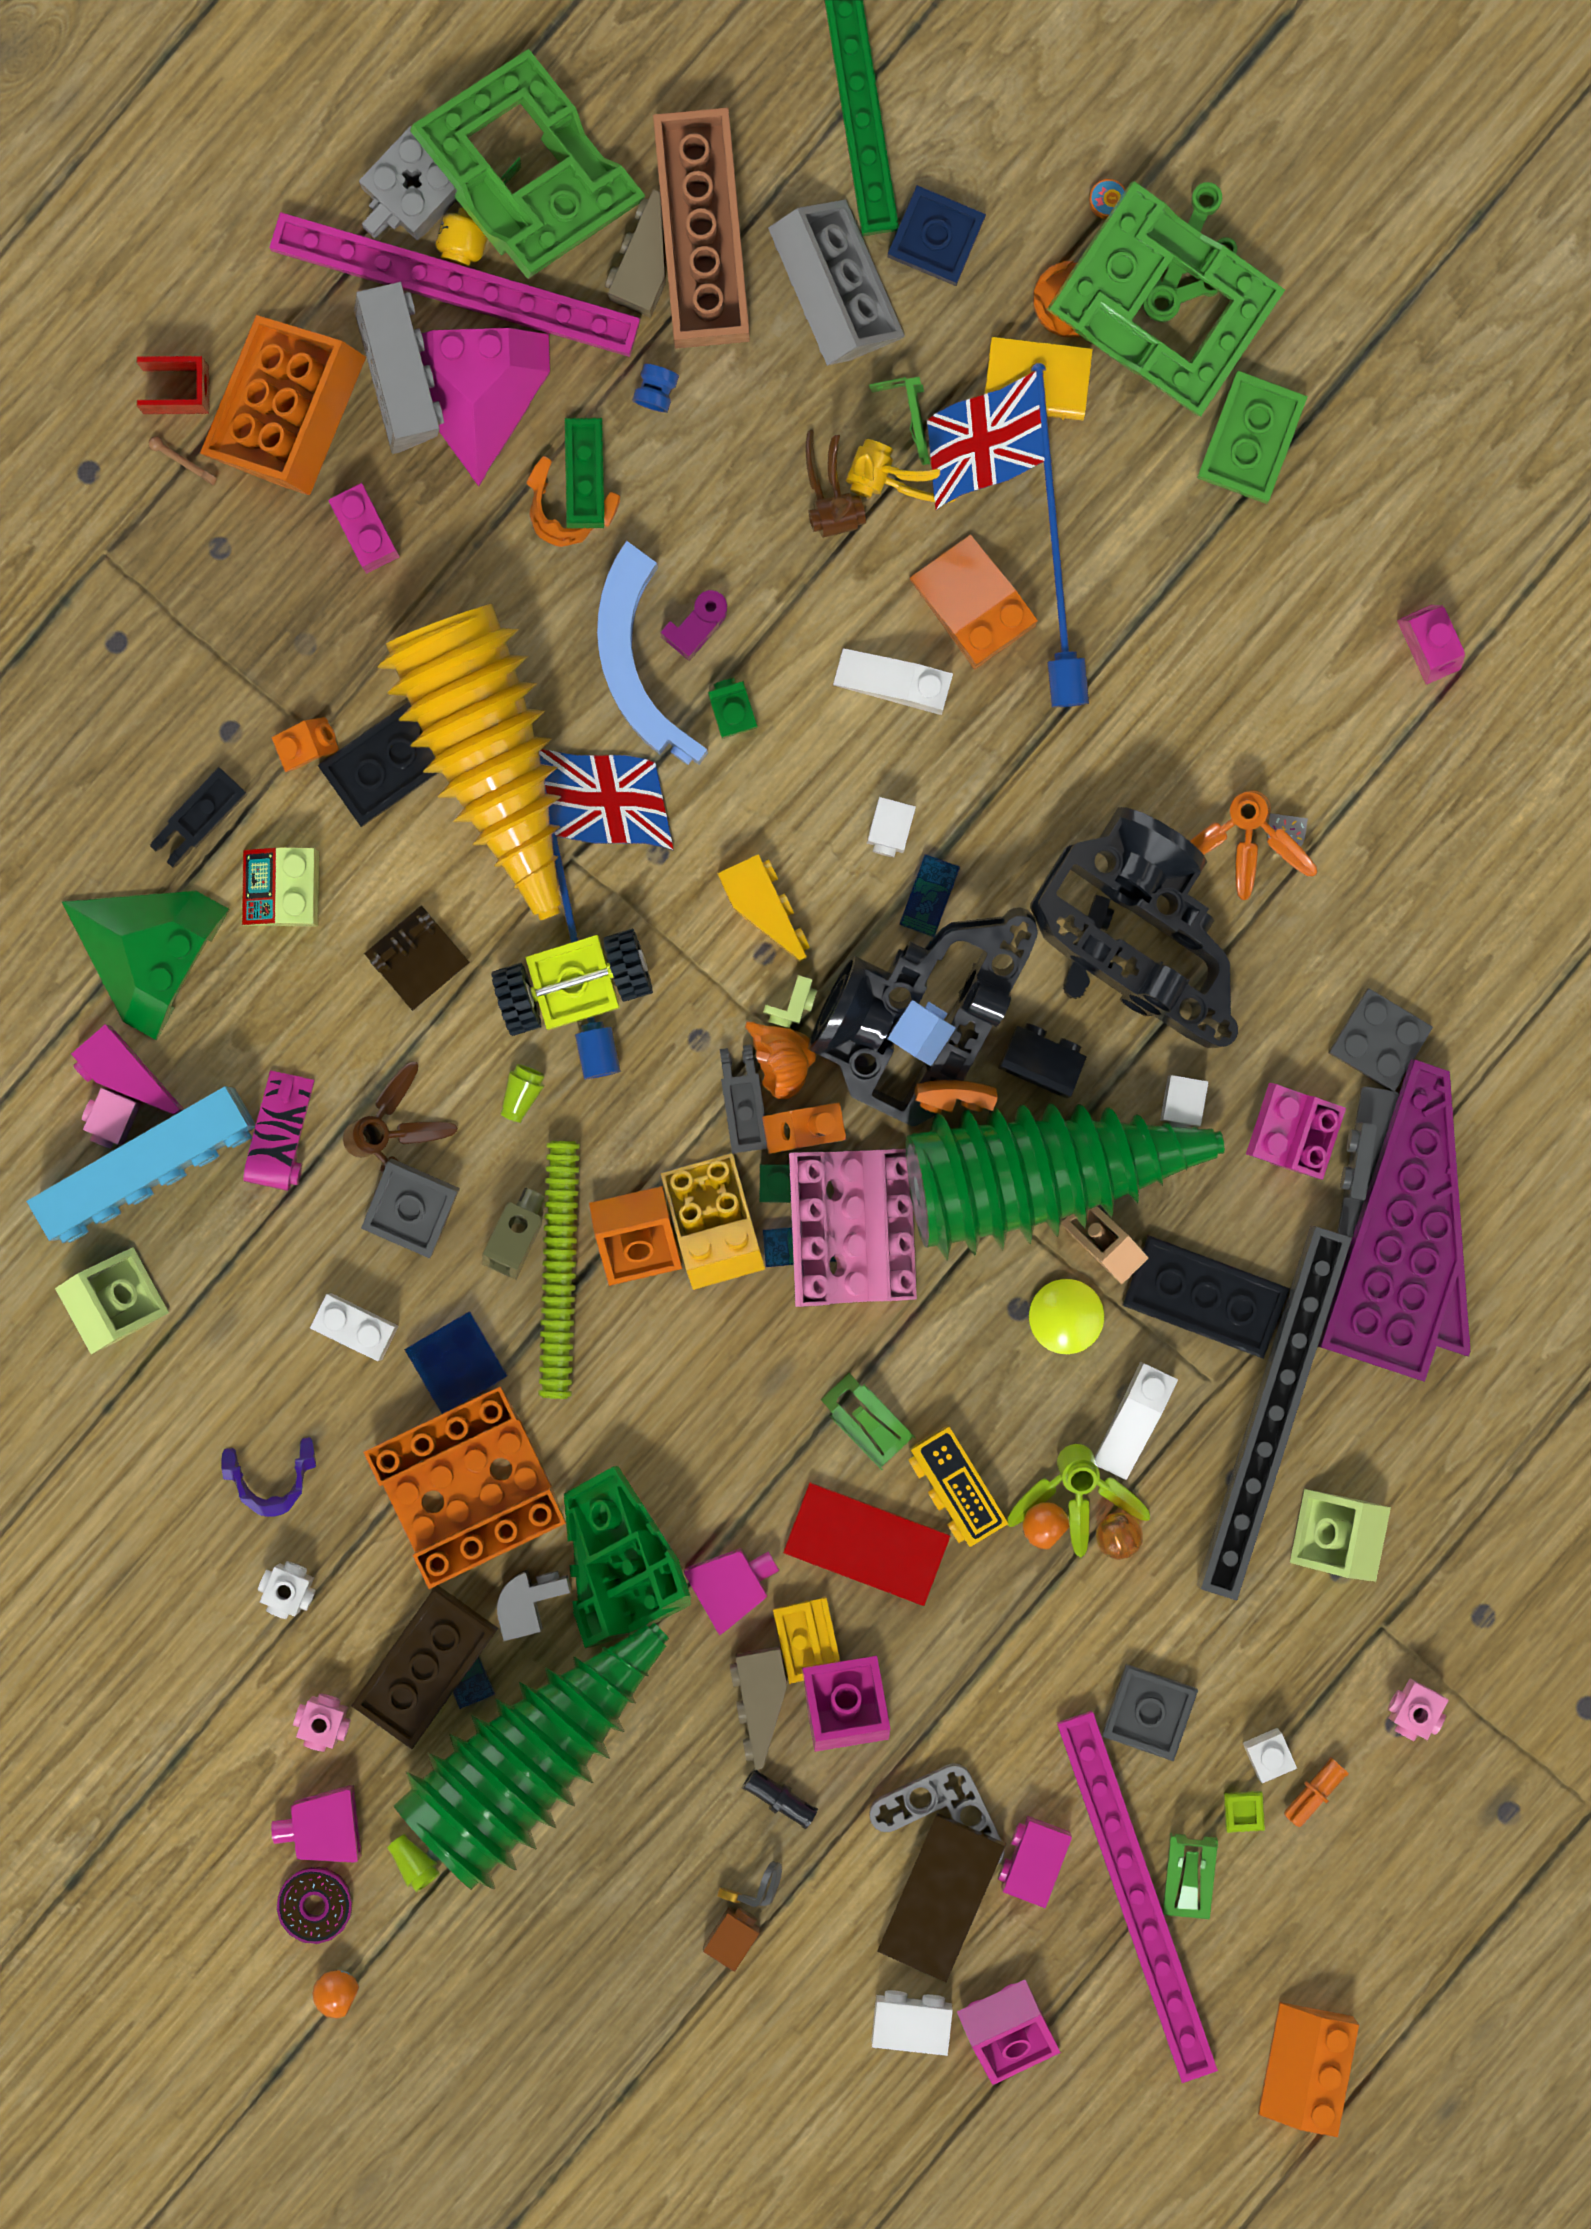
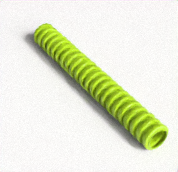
M550 1141V1143L546 1144V1148H550V1154L546 1155V1160H550V1166H546L549 1178H545V1183L549 1184V1190H545V1195L549 1196L548 1201L544 1204L545 1207H548V1213L544 1214V1219H548V1225H544L547 1237H543V1242L547 1243V1249H543V1254H547L542 1264L546 1266V1272L542 1273V1277L546 1278V1284H542L545 1296H541V1301L545 1302V1307L541 1308V1313H545L544 1319H541L544 1331L540 1332V1336L544 1337V1343H540L543 1355L539 1356V1360L543 1361V1366L539 1367V1372H542L543 1376L539 1378L542 1390L538 1391V1395L542 1396V1398L568 1399V1397L572 1396V1391H568V1385H572L569 1373L573 1372V1368L569 1367V1361H573V1356L569 1355V1352L573 1349V1344H570V1338L574 1337V1332H570V1326H574L571 1314L575 1313V1309L571 1308V1302H575V1297L571 1296V1292L575 1290V1285H572V1279L576 1278V1274L572 1273V1267H576L573 1255L577 1254V1250L573 1249V1243H577V1238H573V1232L577 1231V1226H574V1220L578 1219V1215L574 1214V1208H578L575 1196H578L579 1191H575V1185L579 1184V1179H575V1173H579L576 1161L580 1160V1156L576 1155V1149H580V1144H577L575 1141Z

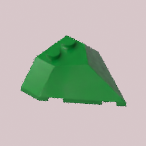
M198 891L62 902L122 1021L155 1040L159 1038L175 1007L171 1005L206 942L213 941L230 910Z

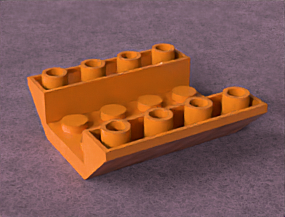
M501 1386L363 1452L379 1486H384L415 1551L413 1557L428 1589L566 1524L548 1476L519 1416ZM504 1458L511 1463L512 1473L509 1478L501 1480L493 1476L491 1464L495 1459ZM429 1491H437L444 1498V1506L438 1512H430L424 1507L423 1497Z

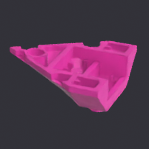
M513 328L432 330L421 333L425 351L419 352L423 366H430L434 381V387L429 388L432 402L439 401L444 419V424L439 425V432L478 487L486 477V473L497 455L499 456L526 413L530 402L540 386L544 384L550 374L549 334Z

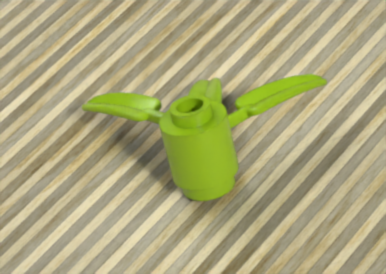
M1072 1444L1065 1447L1058 1455L1057 1466L1060 1474L1050 1482L1047 1479H1041L1013 1507L1007 1522L1009 1527H1014L1021 1523L1028 1509L1041 1502H1046L1056 1493L1055 1487L1063 1481L1066 1489L1076 1494V1500H1070L1068 1503L1069 1528L1074 1552L1082 1558L1087 1552L1090 1516L1089 1500L1083 1499V1494L1090 1493L1096 1485L1099 1486L1098 1493L1137 1519L1149 1521L1150 1513L1143 1502L1121 1483L1111 1477L1105 1481L1100 1479L1094 1455L1087 1446Z

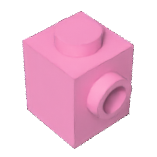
M101 1088L96 1100L90 1099L82 1115V1120L86 1122L83 1130L92 1133L90 1138L92 1142L111 1149L113 1143L124 1145L141 1103L111 1090Z

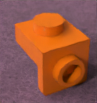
M325 717L304 720L271 737L285 772L294 771L322 756L333 755L339 751L335 740V732Z

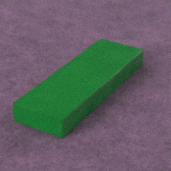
M565 418L566 528H604L602 418Z

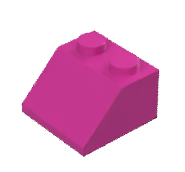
M877 1656L802 1668L814 1752L889 1740L891 1728Z
M1026 1979L1016 1984L1007 1985L1001 1991L983 2000L974 2001L966 2008L957 2011L969 2042L992 2085L1061 2053Z

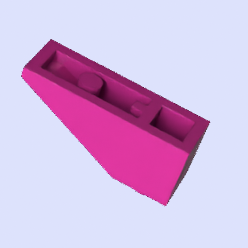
M103 1025L71 1053L77 1060L73 1065L74 1068L87 1082L93 1079L98 1084L175 1115L184 1110L111 1025Z

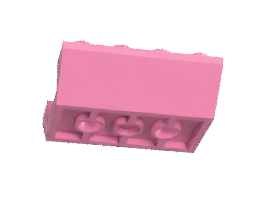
M906 1149L789 1153L795 1306L917 1299L913 1206L908 1182ZM829 1181H831L834 1187V1194L831 1199L826 1192ZM832 1257L837 1262V1270L834 1275L829 1267Z

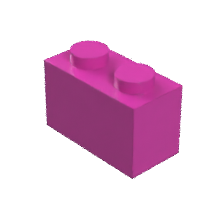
M362 483L328 500L366 574L400 557Z
M1027 1816L1025 1824L1018 1823L1011 1840V1844L1016 1846L1011 1860L1004 1859L998 1874V1880L1003 1881L1001 1885L1003 1893L1046 1908L1072 1839L1070 1831Z

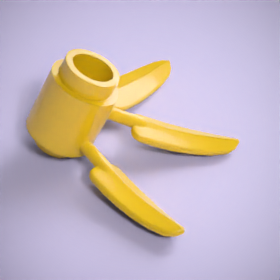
M865 439L863 446L858 447L846 478V482L852 485L850 488L851 492L862 497L871 498L873 493L881 494L884 484L897 488L898 492L907 496L935 502L934 493L909 487L887 476L890 473L896 475L901 480L929 481L939 477L940 469L908 471L891 467L893 463L891 458L893 449L871 439Z

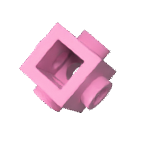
M1409 1678L1403 1692L1397 1690L1388 1706V1710L1391 1711L1389 1719L1397 1724L1394 1731L1412 1741H1415L1417 1736L1428 1740L1431 1733L1436 1735L1441 1729L1446 1715L1442 1712L1449 1700ZM1420 1708V1713L1413 1717L1414 1711Z
M319 1694L318 1697L312 1696L306 1705H299L293 1726L299 1727L296 1738L303 1739L305 1747L325 1752L326 1747L333 1749L338 1740H345L351 1719L345 1718L348 1707L341 1705L340 1699L326 1694ZM321 1718L326 1722L327 1727L325 1731L314 1728L313 1722L315 1719Z

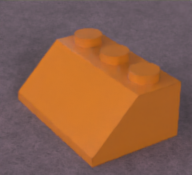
M1279 2002L1258 2111L1260 2116L1301 2131L1338 2137L1359 2024L1354 2016Z

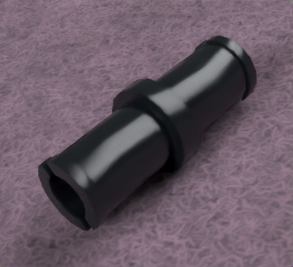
M755 1768L743 1784L742 1789L747 1790L770 1805L769 1810L775 1814L778 1811L804 1829L808 1828L817 1814L818 1808L811 1806L791 1793V1787L786 1784L782 1786L777 1784L758 1770H755Z

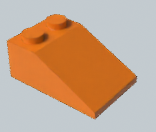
M971 534L909 578L974 670L1032 630L1038 622L1016 589Z

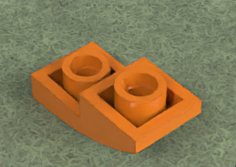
M939 1080L920 1083L916 1085L914 1091L916 1101L921 1102L920 1106L934 1113H941L942 1110L952 1113L957 1099L962 1100L961 1105L970 1110L982 1112L983 1108L993 1111L998 1099L997 1090L994 1087L959 1080Z

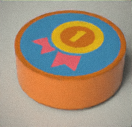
M1104 179L1096 183L1089 196V205L1092 212L1102 219H1107L1125 192L1124 186L1113 179Z

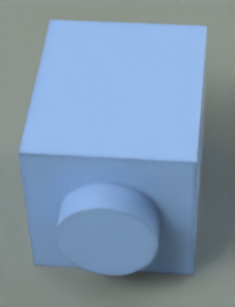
M912 1000L887 1039L917 1059L932 1066L956 1027L944 1020L948 1013L928 1001L927 1005L923 1007Z

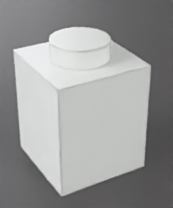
M879 797L867 844L874 845L873 852L888 857H895L896 852H904L915 806Z
M1174 1075L1168 1076L1160 1121L1169 1122L1171 1127H1200L1208 1081Z
M1278 1728L1243 1742L1257 1778L1261 1783L1297 1769L1283 1734Z

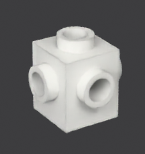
M286 1561L285 1565L281 1563L276 1565L273 1571H265L258 1591L263 1592L260 1603L268 1605L266 1609L268 1613L287 1619L288 1615L295 1617L300 1613L301 1609L308 1610L316 1590L310 1588L314 1577L306 1574V1568ZM279 1586H288L291 1590V1596L287 1599L279 1596Z

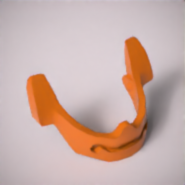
M543 456L527 480V485L534 490L529 515L535 533L544 541L559 547L581 543L594 528H563L559 521L555 519L548 520L543 514L541 499L548 486V483L545 481L552 463L549 458ZM610 492L604 500V526L606 527L612 522L620 503V496L613 492Z

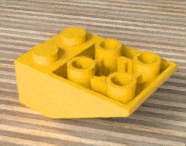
M732 1153L660 1173L685 1268L693 1290L765 1270Z

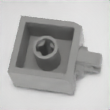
M411 126L359 180L362 190L373 199L369 207L374 210L362 223V226L375 239L389 225L394 230L401 225L418 240L457 201L454 197L457 192L456 188L410 132ZM419 179L421 186L418 189L414 186L408 188V181H417Z

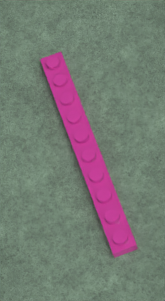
M282 212L279 214L269 247L272 252L380 284L389 285L401 282L404 291L628 357L631 356L641 322L640 318Z
M1091 1710L1057 1722L1181 2082L1185 2083L1214 2073L1218 2070L1094 1713Z

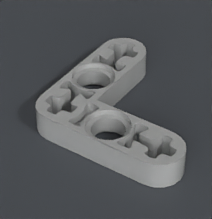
M952 1763L879 1797L870 1807L869 1815L873 1826L881 1832L888 1833L945 1806L948 1807L953 1819L962 1823L960 1812L964 1807L973 1805L980 1809L982 1817L978 1824L968 1827L981 1831L988 1825L991 1831L983 1833L1002 1841L970 1773L960 1764ZM954 1772L956 1776L963 1775L965 1780L960 1782L961 1788L965 1796L972 1791L974 1797L962 1799L956 1806H953L951 1800H957L958 1796L953 1787L946 1788L944 1786L949 1781L947 1774ZM919 1787L927 1789L932 1796L931 1802L924 1808H916L909 1799L911 1792ZM903 1795L905 1807L911 1814L904 1817L902 1809L893 1814L892 1823L887 1824L884 1819L878 1821L876 1816L880 1814V1806L886 1804L888 1809L895 1808L900 1805L896 1797ZM1003 1851V1853H1002V1856H1001V1858H1000L998 1864L1001 1862V1860H1002L1003 1857H1004V1851Z

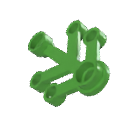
M1210 182L1201 183L1192 194L1191 204L1194 211L1188 224L1201 232L1207 216L1214 214L1221 205L1222 192L1217 185ZM1203 195H1208L1212 198L1213 204L1209 207H1204L1200 204L1199 198ZM1224 237L1217 241L1220 244H1228L1232 248V252L1237 253V244L1233 239ZM1171 261L1163 282L1161 279L1158 280L1144 301L1143 308L1146 315L1152 320L1166 322L1177 315L1181 303L1202 295L1212 297L1217 295L1219 291L1216 289H1206L1202 279L1177 288L1181 276L1188 272ZM1157 298H1165L1168 302V307L1164 310L1158 309L1155 306V300Z

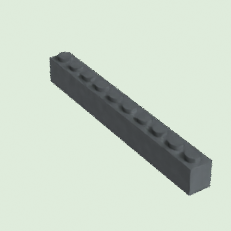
M1310 1226L1197 1582V1586L1202 1590L1238 1600L1350 1246L1351 1237L1316 1226Z

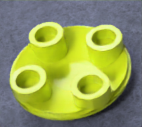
M1060 1279L1050 1282L1038 1291L1031 1302L1029 1310L1030 1328L1036 1340L1052 1352L1059 1354L1081 1352L1090 1347L1102 1331L1104 1310L1101 1300L1093 1289L1080 1281Z

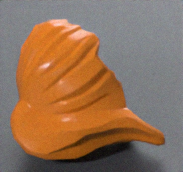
M747 1021L745 1028L753 1038L756 1058L765 1075L762 1086L768 1089L777 1099H790L799 1093L805 1083L808 1068L816 1060L817 1054L808 1049L809 1038L789 1028L765 1026Z

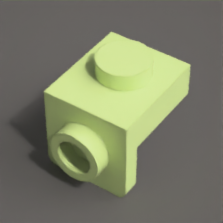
M798 975L787 1011L765 1005L763 1013L770 1015L768 1022L789 1029L792 1022L800 1024L803 1011L812 1010L817 990L811 988L812 979Z

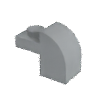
M526 1570L514 1576L507 1583L500 1594L497 1604V1615L504 1641L541 1632L543 1627L536 1602L570 1593L572 1588L568 1575L559 1577L558 1571L536 1576L537 1583L532 1584L529 1572Z

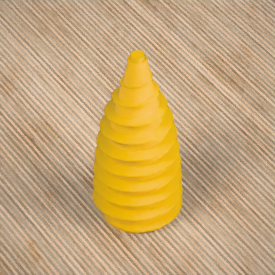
M489 604L432 623L386 643L389 655L377 667L396 670L400 680L387 694L407 696L411 707L399 718V721L418 722L423 731L410 746L428 747L435 756V759L423 772L443 773L449 782L437 798H457L464 809L453 822H472L480 832V835L472 845H487L498 859L494 866H502L515 884L514 888L520 891L533 915L537 914L541 921L560 914L559 905H562L558 890L560 885L557 884L555 860L558 856L553 854L552 833L558 830L560 826L552 825L549 822V806L561 796L545 793V778L558 767L540 764L539 751L553 738L534 736L532 723L546 710L527 709L524 696L538 683L519 682L516 668L529 656L510 655L506 643L519 629L501 628L493 604Z

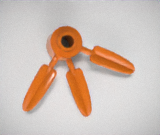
M1256 790L1245 791L1232 801L1230 806L1231 820L1222 826L1219 823H1213L1190 840L1205 855L1227 839L1226 831L1237 825L1246 830L1245 842H1240L1237 845L1236 889L1239 898L1242 900H1247L1251 896L1254 886L1258 846L1252 843L1253 829L1260 826L1270 835L1267 840L1268 845L1286 862L1306 876L1313 877L1317 874V867L1311 858L1283 829L1279 828L1275 831L1266 822L1271 813V805L1268 798ZM1245 804H1251L1255 807L1256 813L1254 817L1247 818L1244 816L1242 808Z

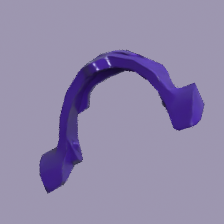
M310 1437L304 1438L300 1441L299 1458L295 1459L294 1468L297 1477L290 1492L284 1497L272 1496L269 1499H262L257 1497L245 1483L234 1448L224 1449L221 1459L223 1479L233 1480L237 1486L241 1502L258 1515L265 1517H275L288 1512L302 1494L305 1472L316 1467L313 1441Z

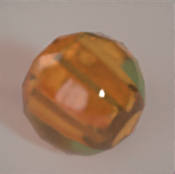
M1122 1512L1109 1514L1100 1521L1096 1529L1097 1546L1103 1554L1116 1560L1130 1558L1139 1551L1143 1543L1142 1526L1131 1515Z

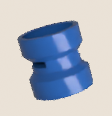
M644 364L641 372L643 381L641 387L635 390L632 401L645 408L667 413L671 404L669 395L671 390L676 388L679 375L660 366Z

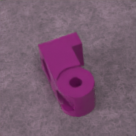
M708 590L702 592L695 601L694 610L683 623L677 627L670 621L660 632L661 638L690 662L725 620L727 615L726 599L717 591Z

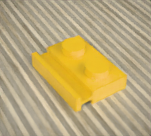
M826 1597L773 1608L789 1684L804 1681L802 1668L840 1662Z

